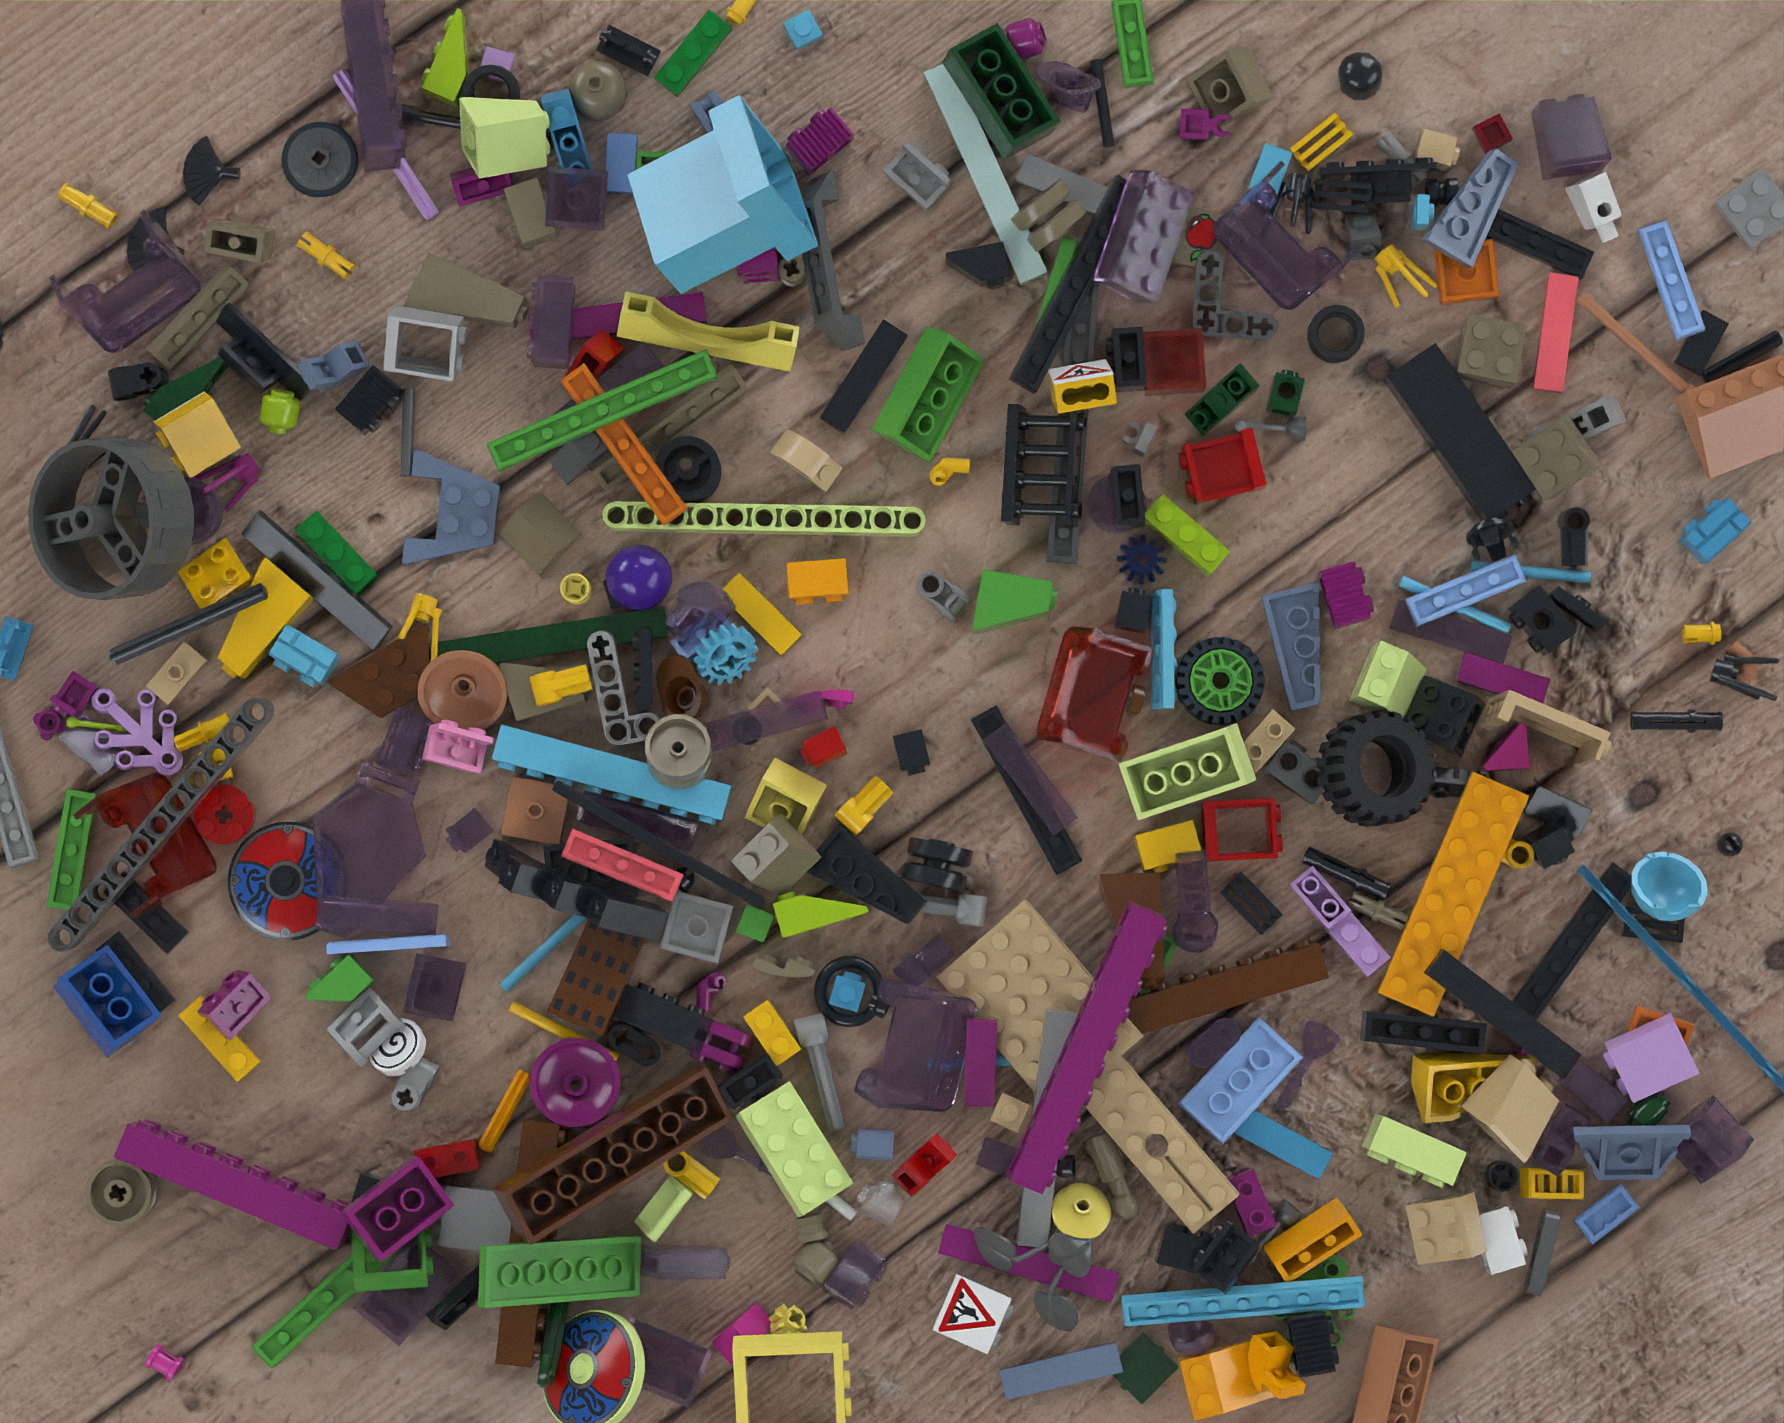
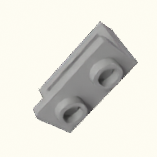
M906 141L902 146V150L883 170V174L927 212L949 188L950 179L948 176L950 174L939 163L933 165L926 158L928 154L918 144L915 143L912 146Z

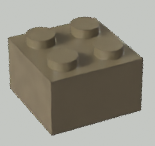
M1469 314L1463 321L1454 370L1463 380L1511 389L1517 381L1527 326Z
M1570 416L1559 418L1512 451L1544 501L1557 497L1602 466Z

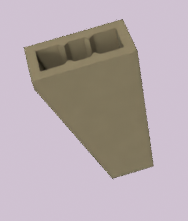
M429 252L404 304V307L464 316L463 321L516 328L519 321L523 322L529 311V306L526 305L528 301L524 295Z

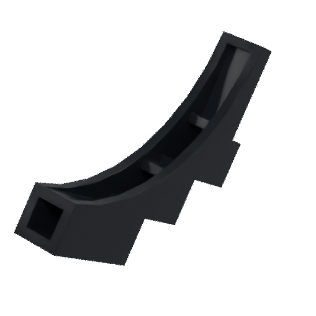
M493 840L492 846L486 853L484 866L500 878L498 883L511 893L541 899L554 910L586 917L600 928L659 941L669 913L658 905L588 883L531 858L505 841Z

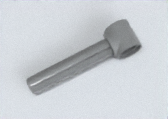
M961 894L958 900L920 895L927 903L919 913L956 917L958 924L984 927L988 897Z
M823 1013L796 1019L794 1024L799 1044L802 1047H807L827 1128L829 1131L840 1130L845 1127L824 1045V1042L828 1041L829 1036Z

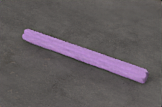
M346 69L340 70L333 76V79L426 220L435 217L438 214V209Z

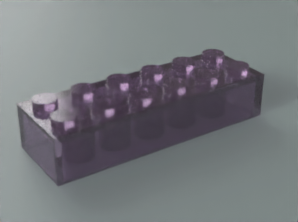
M340 0L365 172L399 169L401 158H406L405 148H407L405 130H401L402 108L401 103L397 102L398 82L396 74H393L392 64H394L392 46H389L388 41L390 30L388 18H385L384 15L385 0Z

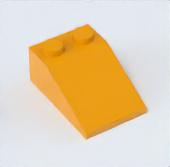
M1251 1339L1177 1357L1191 1416L1194 1421L1224 1414L1276 1397L1271 1391L1260 1393L1251 1379L1248 1364Z

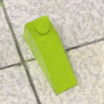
M794 891L777 896L779 902L773 903L783 938L869 913L867 906L804 895L795 896Z

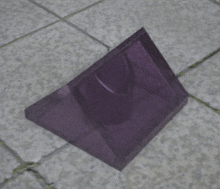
M416 953L403 1012L454 1021L466 963Z

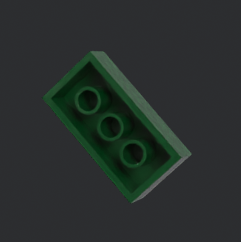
M998 23L950 48L942 61L944 67L1004 160L1049 136L1056 129L1060 119Z

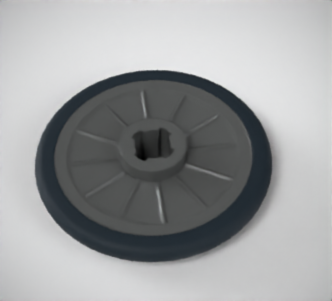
M312 122L301 126L290 135L282 151V168L288 182L297 191L311 197H328L342 191L352 181L358 166V152L353 139L345 130L328 122ZM319 154L326 158L321 165L314 162Z

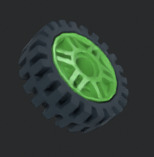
M1214 637L1201 641L1188 650L1182 658L1176 673L1178 698L1186 711L1197 720L1210 725H1228L1248 716L1259 703L1265 684L1263 667L1257 655L1251 651L1252 649L1236 639ZM1220 673L1226 676L1228 680L1226 688L1218 689L1213 685L1212 678L1215 674Z

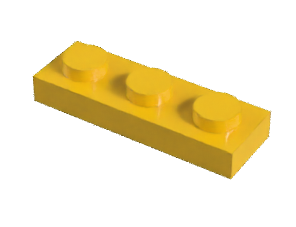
M199 996L178 1016L237 1082H240L261 1063V1060L237 1034L232 1040L225 1039L208 1018L201 1017L197 1013L202 1006V1001L205 999L204 996Z

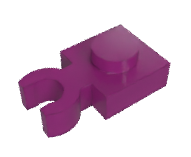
M1182 108L1179 138L1211 140V131L1219 137L1230 136L1231 132L1223 131L1220 128V123L1223 120H1232V116L1220 114L1213 119V110Z

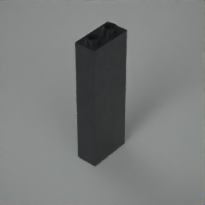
M1436 343L1386 376L1383 380L1481 521L1489 518L1504 519L1509 515L1506 511L1514 504L1520 508L1533 499L1530 493L1536 490L1535 486Z

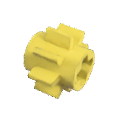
M782 1304L769 1317L772 1334L803 1333L807 1330L805 1315L796 1305L787 1309L785 1304Z

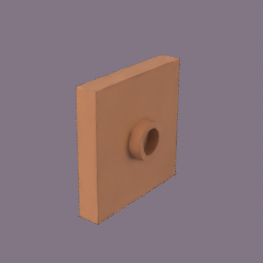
M512 776L501 835L553 845L560 844L569 800L552 791L554 784Z

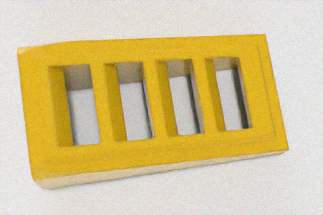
M1520 1168V1198L1584 1200V1169ZM1544 1174H1547V1192H1544ZM1557 1175H1560V1192H1559V1193H1556V1177H1557ZM1568 1175H1572V1193H1568Z

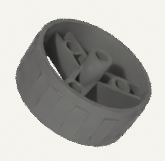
M120 437L91 438L71 442L58 449L47 459L39 471L31 491L28 517L33 549L49 577L63 590L77 597L112 600L150 594L163 588L170 582L185 563L194 531V507L190 490L182 472L171 457L155 445L143 440L120 439ZM106 452L93 504L75 507L76 495L82 477L91 463L102 453ZM141 487L145 493L147 505L138 502ZM147 528H149L148 535H147V533L145 532V530H146ZM99 538L127 579L119 586L105 581L88 563L79 542Z

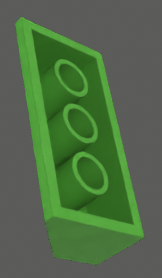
M926 326L871 430L890 443L930 463L985 359L949 333Z

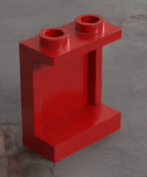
M1253 428L1241 430L1237 434L1191 445L1189 443L1183 444L1182 452L1178 453L1181 470H1187L1189 481L1185 482L1187 496L1189 499L1194 498L1195 505L1261 490L1267 485Z

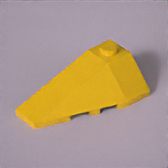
M1441 1052L1414 1054L1411 1085L1422 1121L1424 1123L1453 1121L1460 1118V1114L1466 1112L1461 1107L1463 1103L1509 1055ZM1512 1055L1519 1061L1525 1058L1536 1068L1537 1059L1533 1056Z

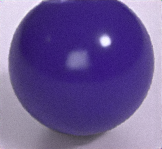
M636 544L621 549L612 557L606 570V585L610 595L618 604L630 610L640 611L654 608L666 598L672 584V571L669 562L661 552L647 545Z

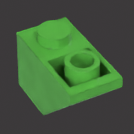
M340 955L330 964L329 967L332 970L324 978L319 975L307 986L310 991L305 997L308 1000L355 1001L377 980L354 955H347L346 957Z

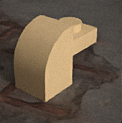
M789 429L784 431L770 451L773 456L788 468L802 474L824 492H827L843 469L829 458V455L822 449Z

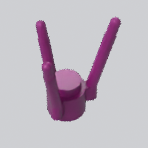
M246 453L243 456L238 455L229 462L189 479L187 483L192 485L230 468V472L202 489V492L206 494L234 476L237 477L240 483L246 480V483L226 505L225 511L229 512L248 489L259 481L256 475L262 471L249 453Z

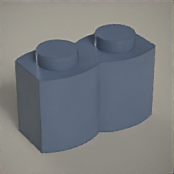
M859 1128L858 1133H852L851 1153H856V1159L892 1161L894 1130Z

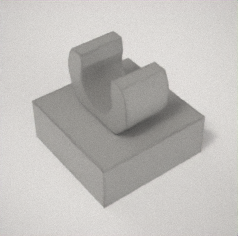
M1132 421L1128 427L1135 429L1137 436L1135 438L1124 436L1122 441L1127 445L1136 444L1133 453L1144 457L1158 426L1146 422L1142 430L1139 423Z

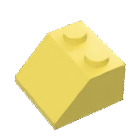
M774 758L764 774L744 818L764 828L769 822L782 814L802 835L821 800L827 784Z

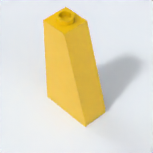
M266 557L261 562L251 586L262 583L267 588L269 597L238 612L217 657L224 663L221 668L232 678L238 675L246 679L272 649L285 625L292 626L314 600L308 592Z

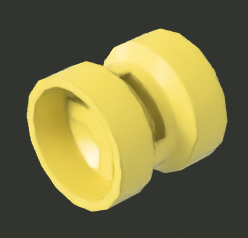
M571 573L561 581L560 592L570 604L582 605L590 599L592 587L583 575Z

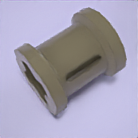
M798 257L786 261L785 258L781 260L778 270L782 283L788 287L802 284L806 275L802 260ZM793 266H796L797 273L799 274H793L791 277H788L787 270L785 269L791 270Z

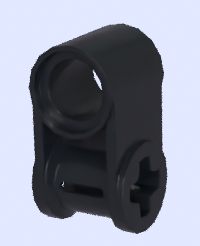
M151 362L108 370L113 401L130 400L150 394L153 391L157 392L160 387L169 382L167 372ZM152 372L157 374V377L152 378V383L148 382L147 378L152 377Z

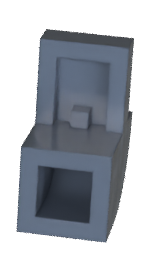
M357 341L338 344L323 356L307 358L297 364L303 380L309 389H319L321 393L343 385L370 367Z

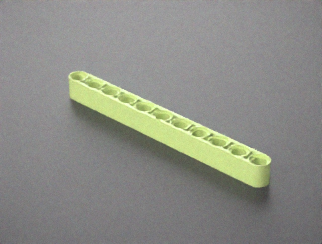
M611 502L605 506L602 514L608 528L619 532L914 537L923 532L926 524L925 515L919 508L898 506L684 503L688 510L683 513V521L677 525L668 523L665 526L662 525L655 514L651 523L642 524L639 522V514L642 511H652L647 502ZM616 509H620L625 513L623 521L618 524L609 521L610 513ZM710 511L713 513L714 518L709 525L698 523L697 518L701 512ZM731 512H740L743 515L741 524L737 526L728 524V515ZM762 512H768L773 516V520L768 526H760L756 522L757 516ZM795 512L802 516L803 519L799 526L791 527L786 523V517L790 513ZM821 513H827L832 517L831 524L824 528L819 527L815 523L816 517ZM854 513L861 517L862 522L858 527L850 528L845 524V518L849 514ZM878 515H888L891 519V524L884 529L878 528L874 523ZM908 515H916L921 520V524L916 529H909L905 526L904 519Z

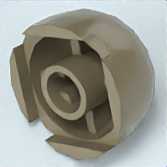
M600 60L588 61L579 66L571 75L568 89L570 90L575 110L585 119L593 121L608 120L625 105L627 97L626 82L620 71L610 63Z

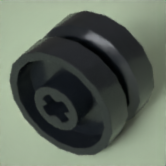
M910 837L907 849L908 854L924 859L923 864L911 861L904 863L901 878L964 892L967 876L964 873L950 869L951 865L962 868L969 867L973 851L955 846L956 844L946 841Z

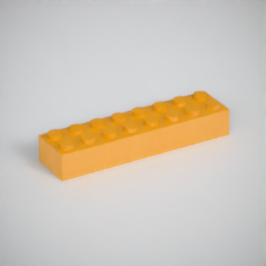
M1471 771L1380 982L1378 993L1434 1017L1445 989L1424 974V972L1440 949H1444L1459 960L1529 798L1528 794Z

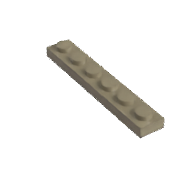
M731 363L717 373V379L698 386L634 433L651 458L658 455L663 446L669 441L684 436L749 389ZM610 451L588 466V469L605 492L627 477V474Z

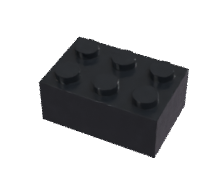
M634 837L601 840L637 855ZM566 844L543 846L546 865L613 892L633 898L641 897L639 888L561 857Z

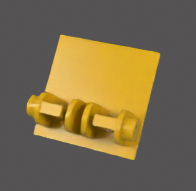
M226 537L178 571V574L200 609L227 598L230 594H236L235 590L240 591L244 587L250 586V581L254 579L251 573L246 570Z

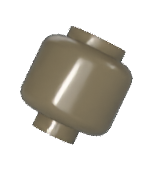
M822 1239L821 1242L816 1240L807 1242L794 1259L797 1267L795 1269L796 1274L811 1285L825 1283L838 1267L839 1261L834 1254L837 1249L825 1239Z

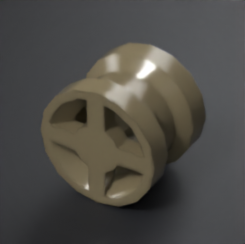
M823 1213L794 1219L795 1225L800 1229L799 1243L828 1237L827 1230L823 1228L822 1224L824 1220Z

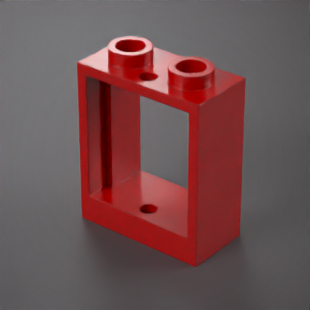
M1275 798L1207 801L1201 803L1204 862L1278 858V852H1283L1282 834H1277L1276 822H1281L1280 804L1275 805ZM1265 807L1267 851L1218 854L1216 810Z

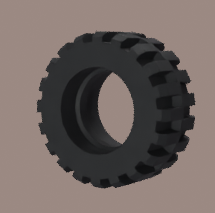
M1376 710L1343 719L1337 723L1336 728L1330 729L1326 734L1328 741L1322 742L1319 748L1322 758L1317 759L1316 768L1320 769L1321 776L1317 777L1318 784L1324 787L1325 792L1322 795L1326 802L1331 801L1333 803L1331 809L1337 815L1344 814V820L1350 823H1358L1359 826L1376 827L1402 822L1409 819L1410 815H1414L1422 809L1420 803L1427 802L1431 795L1428 788L1434 787L1435 777L1432 776V770H1436V762L1431 760L1430 753L1433 752L1431 744L1425 743L1426 735L1422 729L1416 730L1414 728L1415 722L1409 718L1402 719V715L1394 711L1387 713L1385 710ZM1369 741L1379 745L1386 752L1391 762L1392 779L1388 790L1383 796H1379L1371 791L1361 775L1360 758L1363 749Z

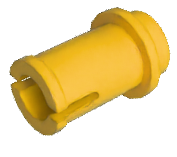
M736 0L732 7L726 9L727 14L725 17L734 25L740 26L741 23L747 21L746 16L757 0Z
M1713 621L1705 625L1682 626L1684 644L1710 642L1711 645H1714L1715 642L1721 641L1720 624H1714Z

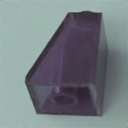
M1576 94L1569 96L1567 101L1556 102L1555 98L1539 101V105L1535 106L1531 115L1543 181L1601 172L1610 162L1612 156L1595 97L1585 98V94Z

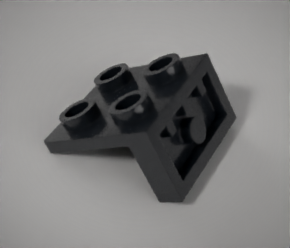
M1423 676L1405 718L1415 722L1414 728L1416 730L1422 729L1426 735V740L1443 746L1451 754L1462 757L1485 703L1475 694L1429 676Z

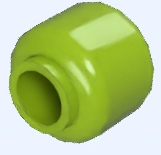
M271 389V393L265 394L262 399L261 423L269 426V432L286 434V429H292L297 426L300 410L299 399L294 397V392Z

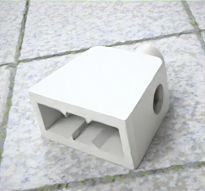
M1606 172L1591 175L1565 187L1585 230L1596 228L1602 243L1619 236L1613 220L1621 217L1622 214Z

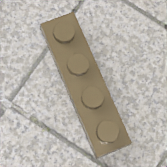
M226 262L146 349L171 370L218 319L224 306L228 303L232 304L249 286V283Z

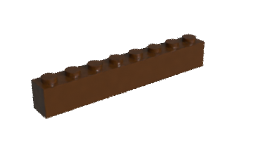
M1305 939L1293 943L1294 949L1284 952L1281 947L1264 952V958L1254 960L1253 956L1244 957L1236 960L1237 966L1225 969L1224 964L1207 969V975L1197 977L1196 973L1179 977L1180 983L1170 986L1165 981L1162 985H1158L1157 988L1151 989L1149 993L1140 994L1138 992L1136 996L1132 995L1128 1003V1007H1130L1128 1019L1143 1034L1327 979L1329 975L1320 945L1316 942L1311 943L1310 939Z

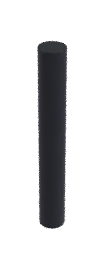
M1095 59L1090 61L1102 143L1103 148L1115 146L1104 70L1102 59Z

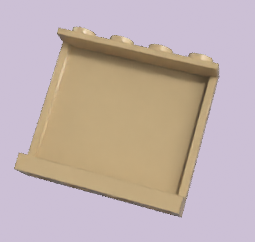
M1511 690L1489 698L1478 724L1482 728L1491 730L1508 723L1510 719L1518 723L1523 722L1527 727L1579 748L1572 765L1575 767L1599 761L1600 757L1605 758L1612 743L1608 740L1611 732Z

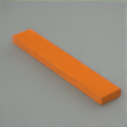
M582 364L560 380L576 404L605 393L585 364ZM624 419L596 430L663 526L688 510Z

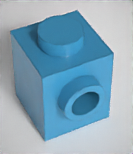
M844 971L843 976L837 975L829 1004L858 1012L866 983L860 982L862 976Z

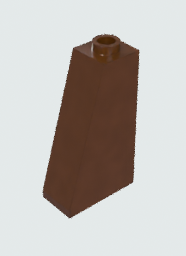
M1160 873L1100 874L1099 889L1114 932L1128 901L1162 914ZM1163 939L1156 941L1152 950L1155 952L1152 964L1148 969L1144 968L1141 974L1142 989H1154L1158 985L1163 984L1165 977Z

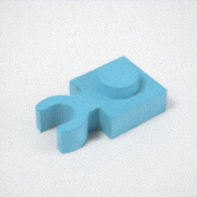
M1418 194L1414 199L1413 207L1410 210V214H1412L1410 229L1425 230L1429 221L1433 222L1434 204H1429L1430 195Z

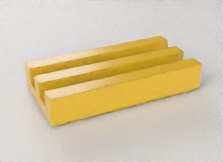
M1333 113L1289 149V152H1292L1293 157L1307 173L1354 135L1346 128L1345 123L1339 120V116L1336 113ZM1332 123L1336 126L1304 153L1300 154L1298 152ZM1341 132L1343 134L1340 139L1309 164L1306 162V158L1337 133Z

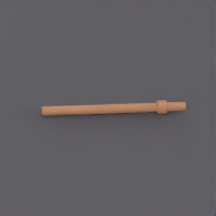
M1584 291L1576 298L1580 305L1680 394L1695 388L1692 383L1688 385Z

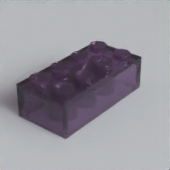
M1130 170L1092 281L1137 303H1158L1195 193L1152 170Z

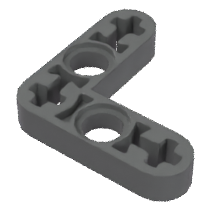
M1208 250L1200 253L1197 257L1191 321L1194 331L1199 335L1257 340L1272 338L1278 328L1277 321L1272 315L1220 310L1223 259L1216 251ZM1208 255H1213V260L1218 261V266L1212 267L1211 276L1217 275V282L1211 280L1200 281V274L1206 276L1207 268L1202 266L1201 262L1202 260H1207ZM1207 284L1212 285L1216 291L1215 298L1210 302L1203 301L1199 296L1200 288ZM1198 304L1203 306L1215 305V312L1208 310V319L1213 320V326H1208L1207 331H1202V326L1197 325V320L1203 318L1204 310L1197 311ZM1232 316H1238L1243 322V327L1238 333H1231L1226 328V322ZM1247 316L1253 317L1251 323H1261L1262 318H1267V323L1272 324V329L1267 330L1266 335H1261V330L1251 329L1252 334L1246 335L1248 329Z

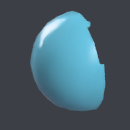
M1659 851L1646 854V857L1636 863L1631 873V893L1643 912L1660 921H1676L1689 917L1700 909L1708 894L1707 881L1701 870L1689 859L1675 853Z

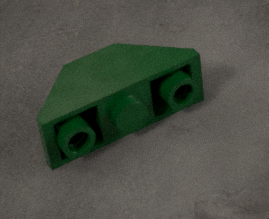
M1240 363L1184 415L1198 432L1205 436L1256 393L1260 385Z

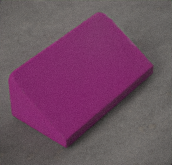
M471 167L450 174L459 207L505 194L504 188L514 185L511 173L479 179Z

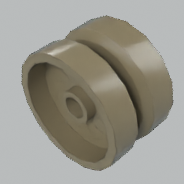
M1061 179L1041 192L1011 218L1019 231H1025L1035 223L1038 224L1027 238V241L1036 252L1064 235L1086 213V210L1078 200H1071L1061 208L1059 207V204L1070 193V190Z
M672 714L661 718L650 728L645 738V754L652 776L661 785L671 789H687L698 785L707 776L712 766L711 740L706 728L697 719L681 714Z
M118 1159L106 1162L93 1171L87 1181L85 1197L88 1208L95 1218L107 1225L123 1226L140 1221L152 1212L158 1202L160 1187L155 1174ZM124 1187L127 1193L122 1196L120 1188Z

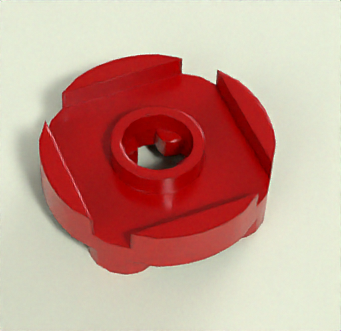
M219 785L213 787L195 808L194 821L198 832L207 840L216 844L230 845L238 842V840L242 839L252 830L255 822V808L249 797L241 789L229 785ZM227 806L228 812L232 813V819H227L226 823L222 824L221 818L217 817V812L222 811L223 807Z

